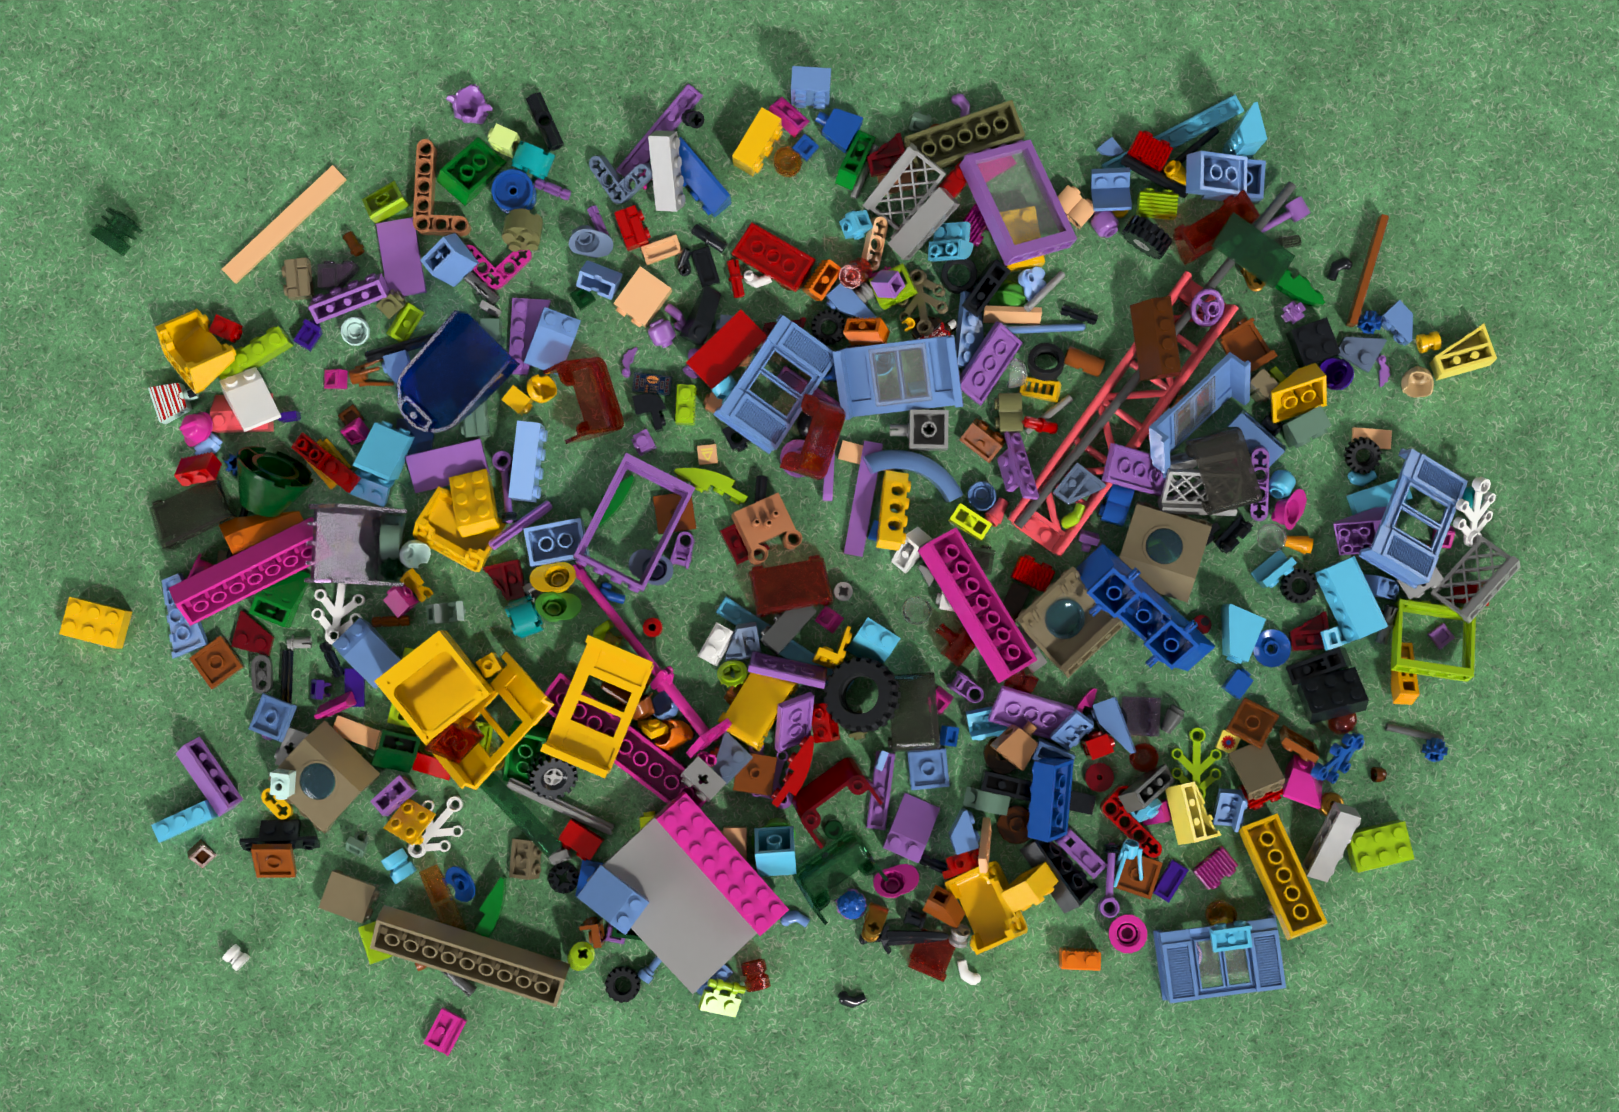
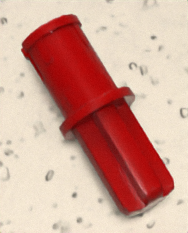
M734 259L727 261L730 275L728 280L731 282L734 298H742L745 294L739 260L735 259V262Z
M1025 416L1024 420H1022L1024 427L1035 429L1038 433L1046 432L1053 435L1058 430L1057 423L1046 421L1042 417Z

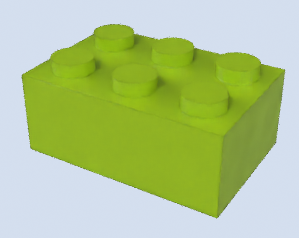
M1399 819L1355 830L1351 842L1346 846L1352 871L1357 873L1415 859L1406 823Z

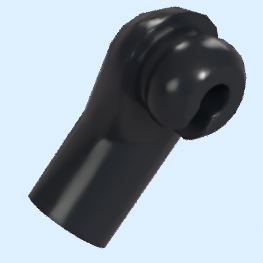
M688 247L683 248L677 261V267L681 276H688L691 273L689 258L692 250Z
M1343 257L1332 262L1327 279L1336 281L1339 271L1343 269L1349 270L1352 267V261L1349 258Z
M841 991L838 994L839 1003L850 1008L867 1002L864 993L855 997L849 996L846 991Z

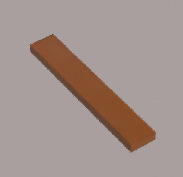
M1382 214L1377 219L1346 326L1354 327L1358 324L1388 223V215Z

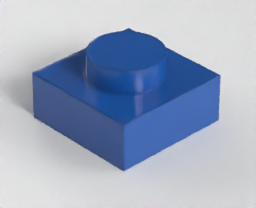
M804 134L792 147V150L807 162L818 150L819 146Z
M942 725L939 744L956 747L959 728Z

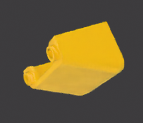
M198 309L155 327L166 359L195 394L204 391L235 361L234 356H236V351L232 345L229 346L227 343L221 345L215 336L208 332L210 321L206 314L202 315Z
M438 486L416 520L413 536L416 540L426 543L431 549L474 572H480L493 550L488 542L505 529L506 523H502V519L498 517L500 529L462 538L456 527L451 491Z
M748 672L750 675L727 712L721 714L718 722L721 723L728 718L732 725L728 728L727 732L760 751L764 745L763 741L765 738L763 736L767 738L770 728L777 719L778 704L790 700L789 694H795L799 684Z
M996 861L989 862L987 873H980L979 867L945 882L946 890L952 893L956 899H959L974 932V935L971 936L970 947L975 951L976 955L1028 932L1021 910L1013 913L1000 894L1009 884L1001 866Z

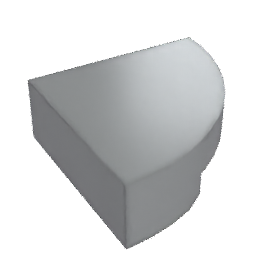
M484 300L479 305L482 310L495 317H499L502 312Z

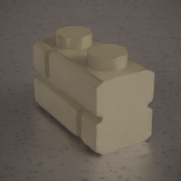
M308 258L284 260V266H282L281 270L283 277H286V285L283 287L285 296H288L291 301L312 299L314 297L311 261Z
M1261 369L1250 378V397L1256 402L1261 400L1265 402L1271 398V391L1279 383L1273 377L1270 378V374L1265 369Z

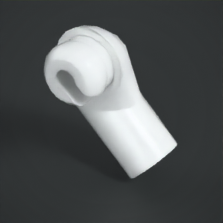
M751 270L744 272V281L754 288L772 283L771 278L766 275L759 277L753 274Z
M966 959L957 961L961 979L970 985H976L981 981L979 973H973L968 970Z

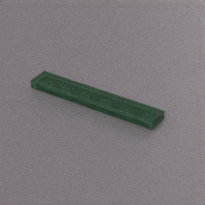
M493 772L479 786L548 859L562 846V843Z

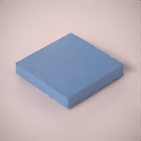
M263 693L248 729L283 742L297 706Z
M946 748L907 752L911 790L950 787Z

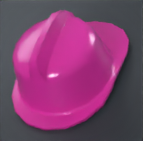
M206 412L189 414L184 417L179 430L184 435L185 442L189 447L196 446L208 439L213 428L212 418Z
M1296 489L1289 498L1277 501L1271 519L1281 525H1285L1288 530H1292L1304 513L1307 501L1304 490Z
M909 864L890 867L879 871L875 875L873 887L880 896L897 898L914 890L919 882V873L916 868Z

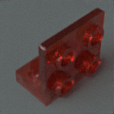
M949 939L914 944L907 961V966L944 982L947 976V967L956 947L949 943Z

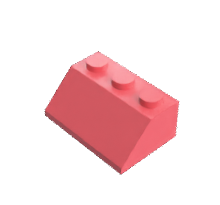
M215 395L210 410L213 422L212 432H244L224 395ZM274 421L246 432H274Z

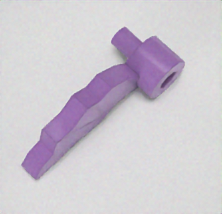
M637 347L628 350L623 355L624 359L622 362L625 368L622 370V375L625 378L631 375L630 364L634 361V356L638 350Z
M1379 355L1376 362L1380 365L1379 387H1382L1384 383L1388 382L1390 369L1385 364L1386 357Z

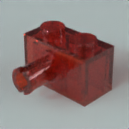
M941 623L939 625L940 628H937L935 632L948 643L940 654L954 666L960 667L976 646L964 626L954 633L944 623Z

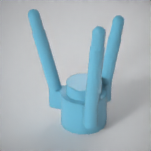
M1126 839L1123 842L1122 849L1115 863L1116 866L1119 865L1113 887H1117L1126 859H1134L1135 856L1138 859L1139 880H1143V849L1139 848V843L1133 839Z

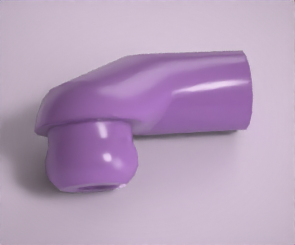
M963 94L953 95L951 102L961 108L960 117L969 115V101Z
M668 304L665 307V311L675 318L674 328L682 331L686 323L682 312L672 304Z

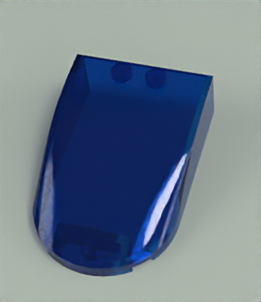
M454 310L402 371L396 387L398 389L397 404L406 421L416 429L431 433L448 431L461 423L483 404L520 364L466 311Z

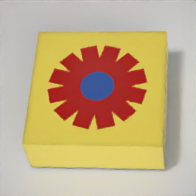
M1222 730L1215 748L1231 753L1236 751L1240 738Z

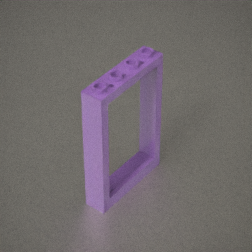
M626 453L573 556L576 559L575 563L583 567L589 565L594 568L593 572L601 576L605 573L611 576V581L619 585L623 582L629 585L628 589L635 593L643 592L695 487ZM627 469L682 497L640 581L584 554Z

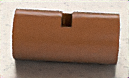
M1069 346L1064 358L1065 365L1078 370L1082 368L1083 372L1095 377H1099L1105 364V359Z

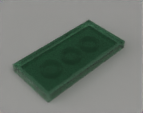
M1236 213L1230 215L1211 245L1271 288L1276 287L1295 257L1294 254Z

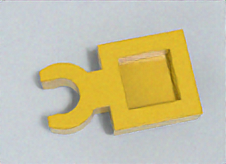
M651 716L647 717L644 721L637 720L638 727L642 729V733L651 739L668 733V726L658 719L652 720Z

